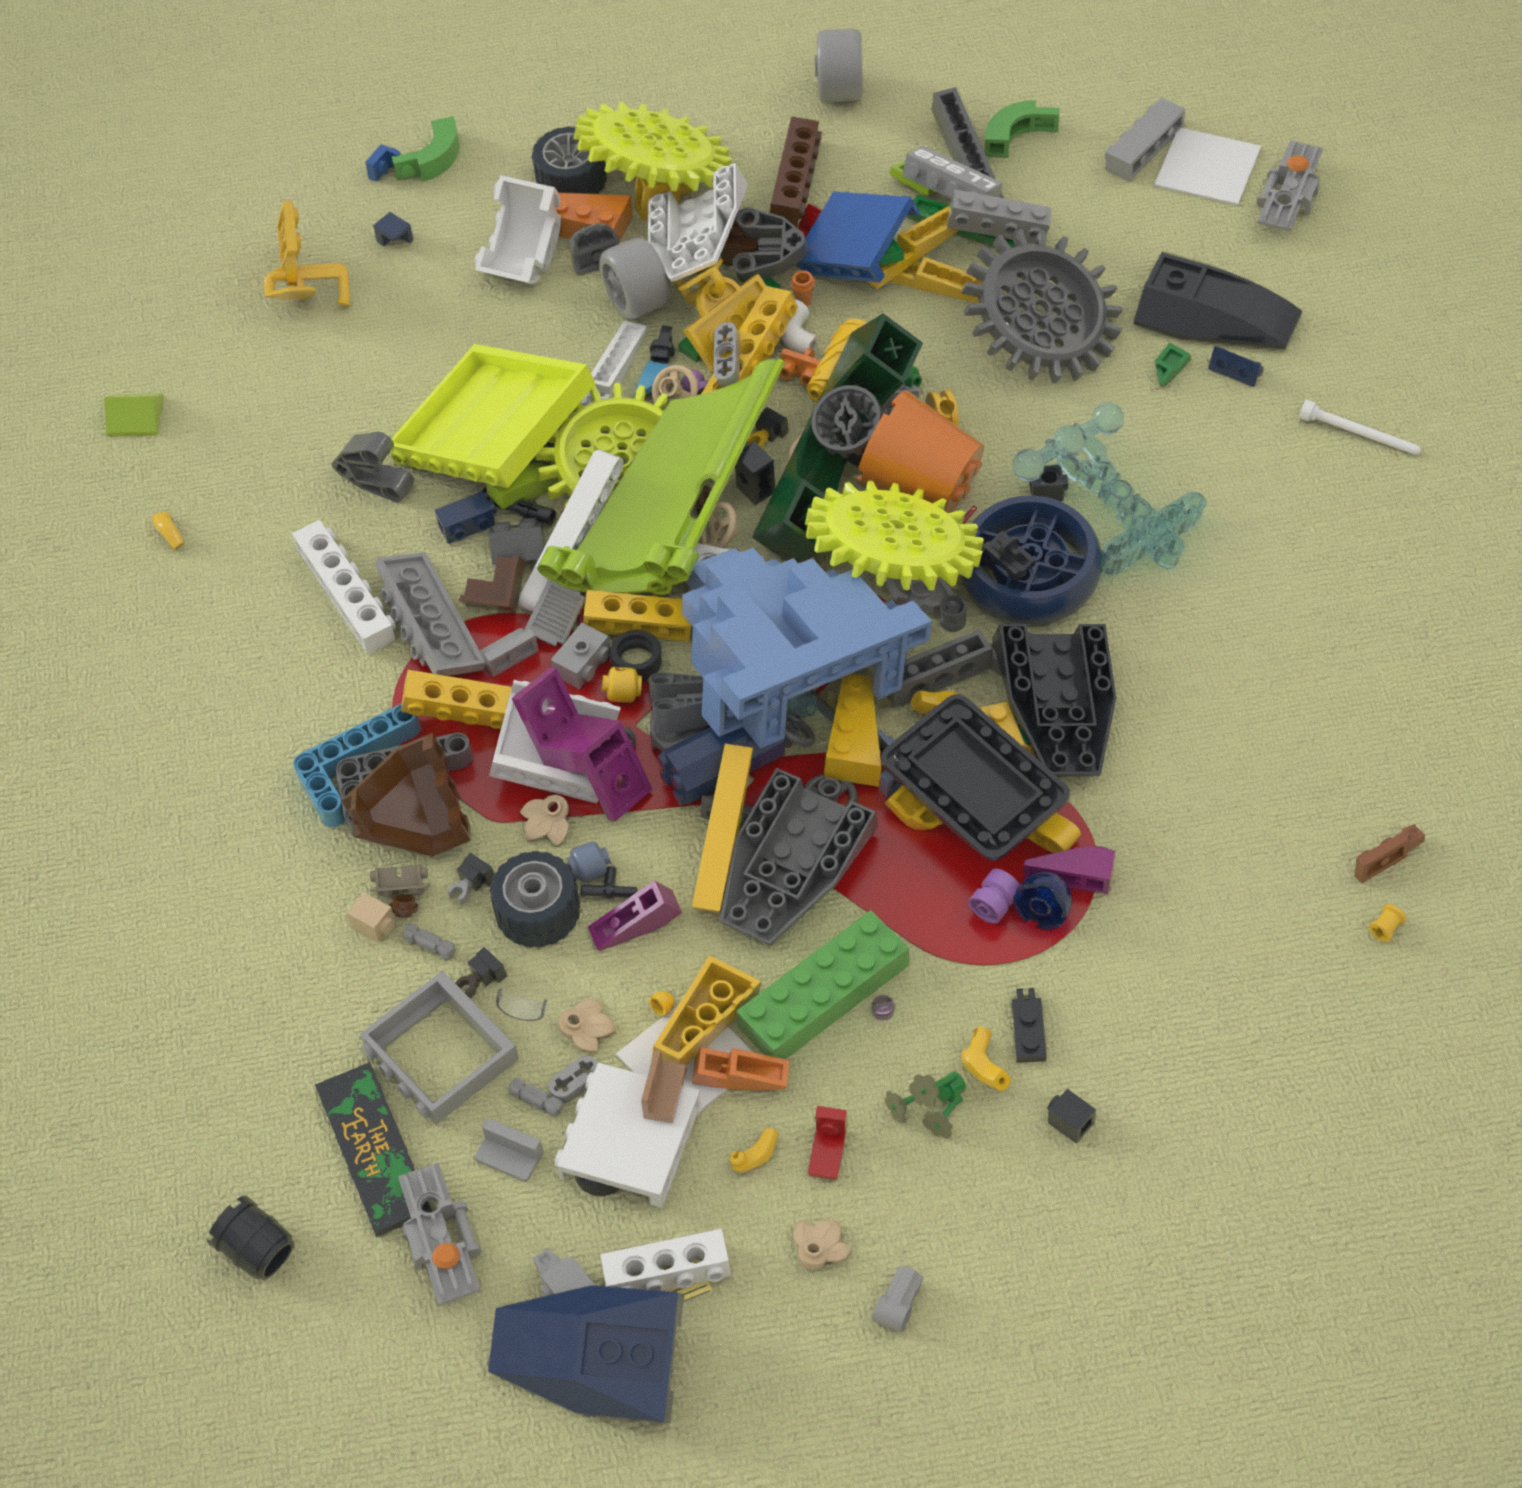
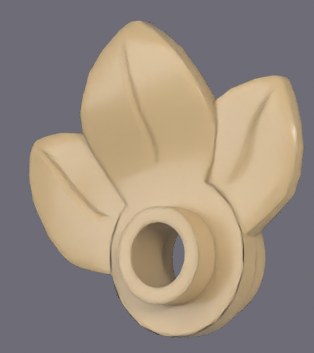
M551 795L545 800L533 799L527 802L520 811L528 819L524 828L525 839L527 841H534L547 835L550 841L558 847L564 841L569 831V824L565 818L569 811L568 802L560 795ZM553 804H558V809L555 812H550V807Z
M592 999L579 1002L574 1010L564 1011L558 1019V1028L561 1034L567 1038H572L575 1046L586 1052H596L598 1048L597 1039L614 1033L616 1026L608 1016L601 1013L603 1003ZM569 1021H574V1022H576L577 1024H576V1025H572V1024L569 1023Z
M805 1220L797 1223L793 1232V1241L798 1246V1259L805 1268L814 1270L822 1267L825 1262H841L850 1254L851 1247L839 1241L841 1237L840 1224L835 1220H823L817 1223L815 1227Z

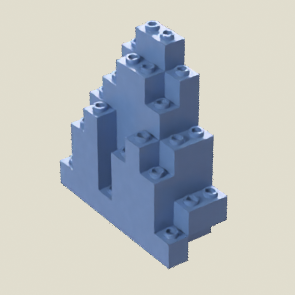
M734 548L697 562L689 577V586L692 590L682 595V615L693 627L692 665L703 677L702 717L719 737L743 727L760 748L785 738L788 699L872 664L875 666L873 693L878 699L901 690L907 650L930 640L932 621L914 601L899 606L893 600L883 603L860 576L857 578L851 576L852 570L843 574H838L834 569L824 572L813 558L802 563H797L794 558L783 563H779L776 559L765 562L754 548L739 552Z

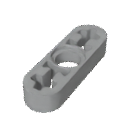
M731 322L720 324L714 332V376L722 387L736 383L740 376V334L736 326ZM733 351L729 357L721 358L723 353Z

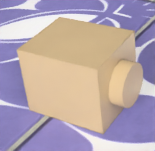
M365 892L361 894L347 912L351 927L377 942L384 935L389 934L394 927L395 918L392 908Z

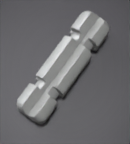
M407 924L403 930L404 939L412 943L416 941V945L433 953L440 952L439 955L446 959H450L455 953L456 948L453 942L446 939L442 941V937L425 929L419 930V927L414 924Z
M514 1078L508 1088L510 1094L518 1098L523 1097V1101L541 1110L546 1109V1113L552 1116H558L564 1106L562 1100L554 1096L550 1098V1094L531 1084L525 1085L526 1082L519 1078Z

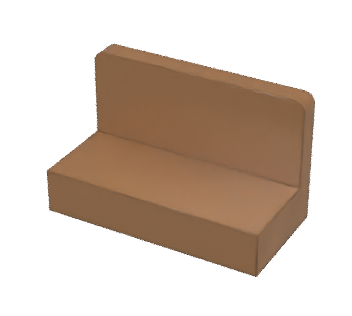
M655 1049L641 1100L643 1117L646 1119L673 1123L687 1069L686 1065L663 1061L661 1050Z

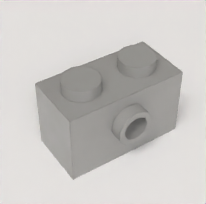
M581 623L553 656L551 665L553 668H557L563 681L581 689L586 681L589 682L593 678L595 670L599 665L608 660L610 656L609 638L598 630Z

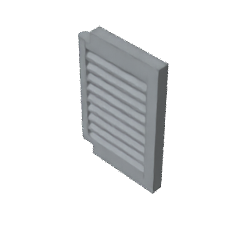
M548 579L524 632L531 629L537 639L554 647L557 642L563 645L572 631L586 597L580 595L581 591L564 588Z

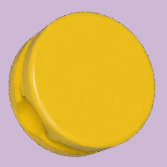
M942 390L940 395L937 391L929 392L925 403L959 427L958 407L953 392L951 390Z

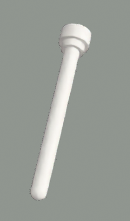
M1306 399L1302 406L1299 419L1310 422V420L1315 421L1317 419L1413 455H1418L1421 451L1419 445L1320 410V407L1316 405L1317 403Z

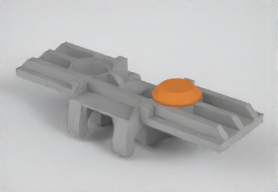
M1295 141L1289 142L1279 168L1269 169L1265 188L1262 195H1259L1257 198V205L1263 208L1258 224L1291 231L1301 205L1305 207L1304 213L1310 214L1313 207L1312 196H1317L1320 189L1319 177L1314 172L1323 148ZM1276 183L1283 184L1281 190L1274 189Z
M439 1162L398 1176L411 1219L403 1224V1233L405 1239L409 1241L413 1253L412 1262L415 1270H421L423 1268L422 1264L426 1263L438 1305H444L481 1292L470 1259L480 1255L482 1249L480 1244H476L466 1213L468 1211L467 1203L461 1201L452 1204ZM428 1200H435L439 1205L434 1212L427 1213L422 1210L423 1204ZM453 1218L456 1219L463 1241L454 1245L451 1242L445 1223Z

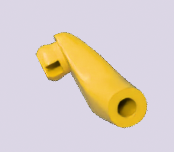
M166 511L155 513L152 521L157 531L165 538L173 550L180 548L185 542L177 527L171 521V515Z
M765 1128L752 1147L743 1152L738 1150L732 1152L729 1157L732 1169L743 1173L770 1160L779 1135L778 1132L771 1128Z

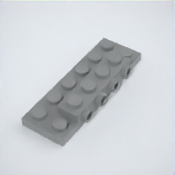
M421 552L377 558L375 567L385 584L381 590L382 601L385 604H390L391 617L394 622L400 623L402 639L404 641L409 640L413 659H419L422 666L428 665L431 672L437 675L450 676L483 671L486 662L427 554Z

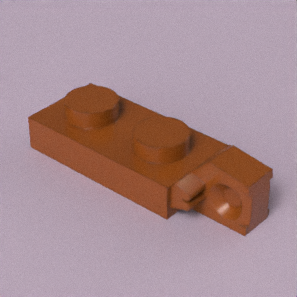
M1413 824L1403 828L1402 832L1393 838H1386L1374 849L1362 852L1356 859L1354 876L1363 883L1407 857L1408 851L1425 841V834Z

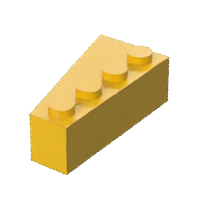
M850 673L842 678L826 755L824 778H834L836 780L879 787L881 758L871 677Z
M709 955L653 1045L652 1058L655 1049L661 1050L663 1061L688 1066L695 1059L701 1047L706 1048L737 1019L736 1011L759 994L761 981Z

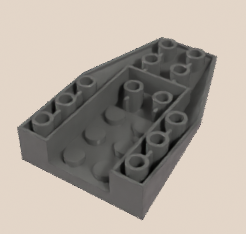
M776 768L736 837L720 923L771 946L837 885L879 826L876 811L853 801H850L847 807L805 789L801 778Z

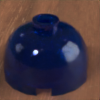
M1043 871L1027 876L1018 886L1013 897L1015 910L1021 919L1025 922L1032 920L1039 923L1036 928L1041 930H1053L1060 927L1069 916L1073 903L1071 889L1066 881L1054 873Z

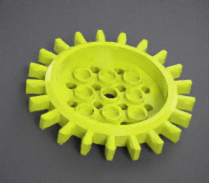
M619 102L618 110H613L603 103L600 105L599 112L587 108L585 116H578L574 133V140H579L577 149L579 151H590L588 158L590 162L605 161L607 162L605 167L607 173L619 170L626 173V181L630 182L635 177L647 180L648 187L654 188L656 183L668 184L672 191H677L678 184L685 183L691 190L697 191L699 182L712 188L714 187V172L723 166H730L732 158L728 157L730 148L720 146L722 140L720 136H706L707 126L695 128L688 124L690 117L684 116L679 120L669 116L668 109H663L660 113L648 111L646 104H641L639 109H629L624 102Z
M615 383L612 390L613 398L602 399L600 392L594 386L590 390V401L592 403L585 406L579 403L573 410V414L560 426L561 429L556 431L547 441L554 443L555 447H542L536 454V460L554 461V465L538 468L540 481L556 477L559 480L558 483L548 488V498L553 500L564 493L571 497L581 478L580 475L583 474L590 458L598 449L628 460L623 465L619 477H623L663 414V410L667 406L668 395L663 393L653 405L644 401L645 386L639 385L634 399L622 398L623 390L621 384ZM607 431V432H609V433H608V434H602L601 432ZM624 447L626 450H619L618 448ZM621 480L616 481L607 501Z
M868 481L866 491L859 492L850 482H847L844 485L843 494L829 487L826 489L824 499L816 496L813 498L812 507L808 508L805 525H808L806 538L817 539L814 551L816 553L833 551L830 565L834 567L848 562L853 565L852 577L857 578L866 571L876 575V583L879 586H883L887 578L901 580L903 590H909L913 580H921L929 590H934L937 577L950 586L956 585L958 574L969 579L972 575L973 567H979L983 552L981 549L984 542L983 538L975 537L978 529L977 524H963L965 515L963 510L946 513L944 511L945 499L941 498L932 504L923 499L924 490L918 489L913 496L900 493L899 484L893 483L890 490L887 491L878 490L873 481Z

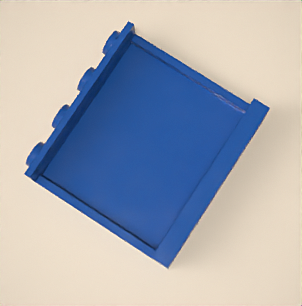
M833 191L806 237L809 246L808 255L798 262L797 266L801 271H807L815 277L881 283L885 274L878 264L906 216H919L921 213L914 204V201L908 196Z

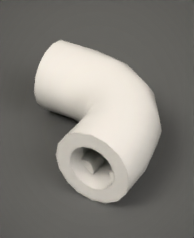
M795 299L798 305L797 312L788 323L785 333L780 339L785 347L801 354H804L808 348L816 351L819 337L802 328L803 323L809 317V309L804 303Z

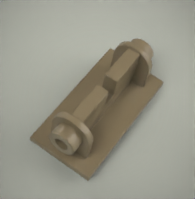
M421 864L401 866L402 877H397L396 867L375 868V871H370V881L376 882V886L372 887L370 892L378 891V896L395 895V890L406 889V894L423 893V888H427L430 885V882L423 883V878H428L427 867H422Z

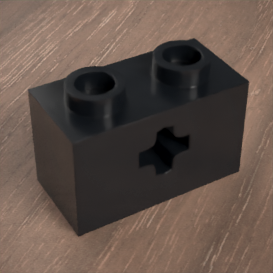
M755 441L744 447L735 465L736 485L756 506L772 496L776 488L774 460Z

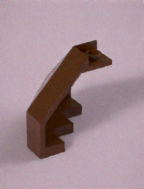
M433 733L394 749L341 800L354 823V837L432 857L471 841V825L467 815H463L460 810L458 801L461 800L459 791L455 780L451 779L446 768V765L449 764L447 757Z

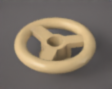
M670 365L662 369L655 377L652 385L654 403L660 396L659 392L661 395L663 393L668 395L667 401L673 397L687 398L696 396L698 394V382L694 373L683 365ZM679 373L684 374L689 379L690 393L683 390L679 383Z
M718 502L700 537L701 544L724 548L735 538L738 530L736 524L737 517L731 504L727 502ZM719 510H726L728 517L720 520L717 518L716 513ZM709 523H711L712 534L708 541L707 530Z

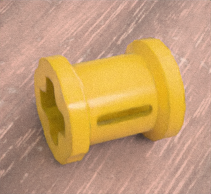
M1385 904L1380 917L1376 921H1372L1368 929L1377 940L1390 942L1393 938L1392 933L1398 926L1405 923L1406 916L1397 906Z

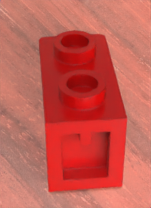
M817 1106L815 1114L816 1132L808 1175L837 1180L848 1128L847 1110Z

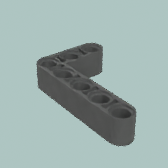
M453 733L436 737L449 763L446 765L447 771L465 768L471 764L473 753L466 735ZM403 745L342 759L336 766L341 800L394 749ZM342 803L344 818L350 834L354 837V823Z

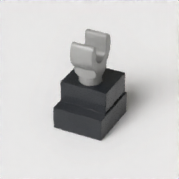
M469 853L463 860V863L457 868L461 881L452 884L448 888L449 897L452 898L457 892H462L458 899L460 904L463 905L469 898L468 894L471 888L478 891L483 884L490 886L494 875L492 866Z

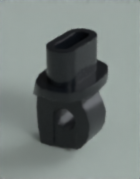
M662 325L658 339L652 341L649 347L651 361L667 364L670 358L674 357L676 351L672 343V326Z

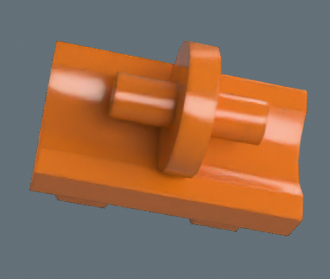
M784 348L781 352V359L785 364L779 377L785 380H789L793 376L799 377L800 383L807 387L815 368L821 360L814 358L815 351L809 348L804 354Z

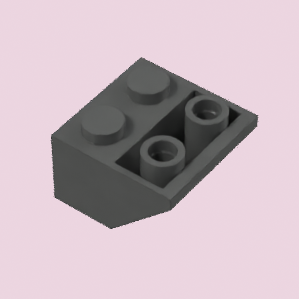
M536 518L521 519L520 523L516 525H510V521L494 523V526L490 528L488 533L492 565H496L498 556L513 558V555H518L524 561L539 559L545 548L542 522H536Z

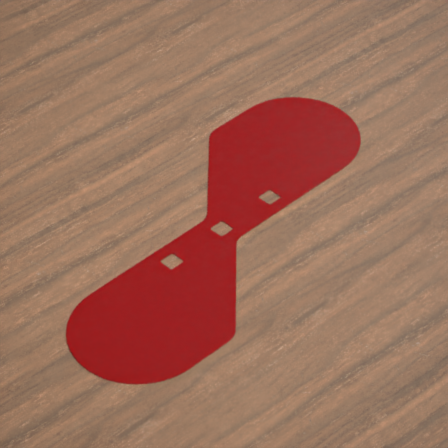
M497 613L471 618L463 622L480 651L519 628L525 630L531 615L523 613ZM536 638L538 652L494 677L486 667L483 671L450 675L449 677L512 687L514 680L531 683L549 667H552L551 659L563 645L557 642L554 647ZM609 656L606 662L599 665L595 670L593 678L589 682L586 681L581 689L563 681L568 693L571 695H581L586 699L608 702L613 706L621 707L617 720L621 721L623 727H628L635 733L636 745L634 750L652 790L627 812L701 805L702 798L681 806L677 803L673 794V788L671 785L666 786L659 773V771L663 770L657 759L661 750L658 748L652 749L650 736L636 726L653 709L649 698V682L646 680L642 681L640 697H636L632 703L611 702L608 700L607 692H602L603 675L608 676L609 670L612 668L611 656ZM413 657L410 659L396 684L392 708L402 704L404 683L408 670L433 674L428 665L422 666L419 659L414 660ZM420 715L418 716L421 724L419 734L400 744H408L431 733L435 737L453 733L466 735L470 742L473 760L467 767L448 771L451 779L455 780L461 800L491 821L498 823L528 821L520 813L524 805L533 799L545 800L551 795H560L568 802L569 811L566 817L605 814L599 800L596 804L489 776L501 729L478 724L469 725L454 720H440L436 717ZM827 752L781 756L750 772L749 775L754 778V781L746 789L744 804L750 807L755 806L776 768L801 778L803 787H805L807 782L813 777L824 774ZM881 758V774H882L886 768L883 766V764H882V758ZM619 776L617 780L618 789L621 787L622 776ZM880 781L879 787L853 783L857 790V803L876 811L879 826L834 889L866 912L871 910L886 926L920 949L937 957L963 964L999 965L1012 963L1037 955L1057 944L1077 926L1088 910L1095 892L1024 880L1025 860L1052 854L1028 838L1024 839L1003 858L995 861L987 860L944 823L929 830H917L907 826L885 804L891 796L887 798L881 791ZM848 790L838 797L837 803L846 806L849 801ZM1068 801L1056 813L1074 823L1081 832V836L1070 850L1084 846L1096 847L1090 829L1083 817ZM553 804L550 807V812H555L558 809V804ZM993 869H1000L1010 874L1017 880L1022 889L1021 894L1011 906H1008V911L997 924L981 919L969 906V899L977 889L982 888V882Z

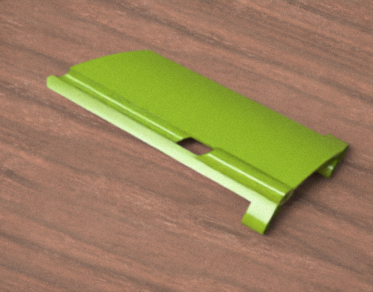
M780 358L777 360H764L755 366L751 376L708 393L671 400L578 549L573 550L569 546H564V548L557 546L547 547L537 566L538 572L564 588L581 592L603 590L613 593L638 594L652 592L656 595H667L675 584L687 581L699 559V553L697 551L695 553L694 549L785 362ZM707 479H713L715 484L698 519L692 518L690 513Z

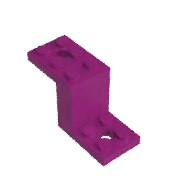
M549 667L511 698L543 764L560 770L587 775L608 820H618L652 790L621 721L578 714L557 668ZM547 699V711L544 713L542 704ZM619 776H622L621 787L618 789L617 780Z

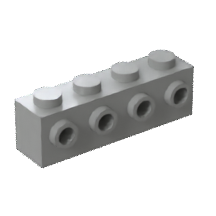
M955 189L949 207L947 228L996 237L1002 234L1004 238L1012 240L1017 230L1023 229L1027 242L1035 244V237L1040 230H1045L1047 236L1050 227L1051 207Z

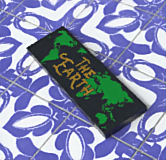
M369 1062L315 1084V1087L374 1233L378 1237L403 1226L406 1221L411 1219L398 1176L415 1171V1168L372 1065ZM429 1201L425 1202L422 1206V1210L427 1213L433 1212Z

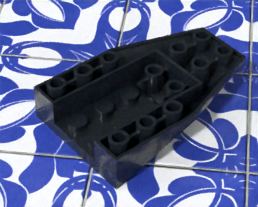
M999 624L992 637L1007 698L1036 758L1057 777L1100 776L1117 698L1106 624H1079L1074 634H1028L1026 624Z

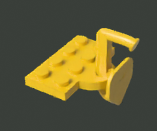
M283 201L277 219L281 266L268 273L265 277V297L280 300L312 298L316 293V288L305 286V280L338 278L339 300L336 303L342 306H351V303H349L348 270L344 264L297 265L296 258H298L301 248V234L296 233L297 223H299L298 208H293V201ZM285 280L286 285H288L287 288L275 290V281Z
M721 258L718 259L717 264L694 273L687 280L681 278L673 282L684 300L692 306H697L701 317L684 329L683 332L710 372L714 371L715 329L722 323L731 322L739 331L766 286L759 274L752 276L741 286L734 280L723 277L718 270L723 262ZM697 283L699 288L691 290L690 287Z

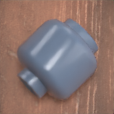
M594 841L572 848L570 857H567L571 872L574 874L575 879L579 878L581 882H588L604 876L607 872L606 865L611 863L606 848L600 849L599 845Z

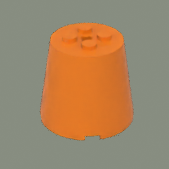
M904 390L892 401L891 405L894 406V409L889 416L883 414L863 453L858 468L863 473L857 477V483L867 487V482L873 481L878 490L887 491L890 490L893 483L899 484L900 493L912 496L918 489L924 490L923 499L932 504L941 498L945 499L944 511L951 513L960 501L967 497L971 489L970 484L982 466L981 459L984 453V445L918 397Z

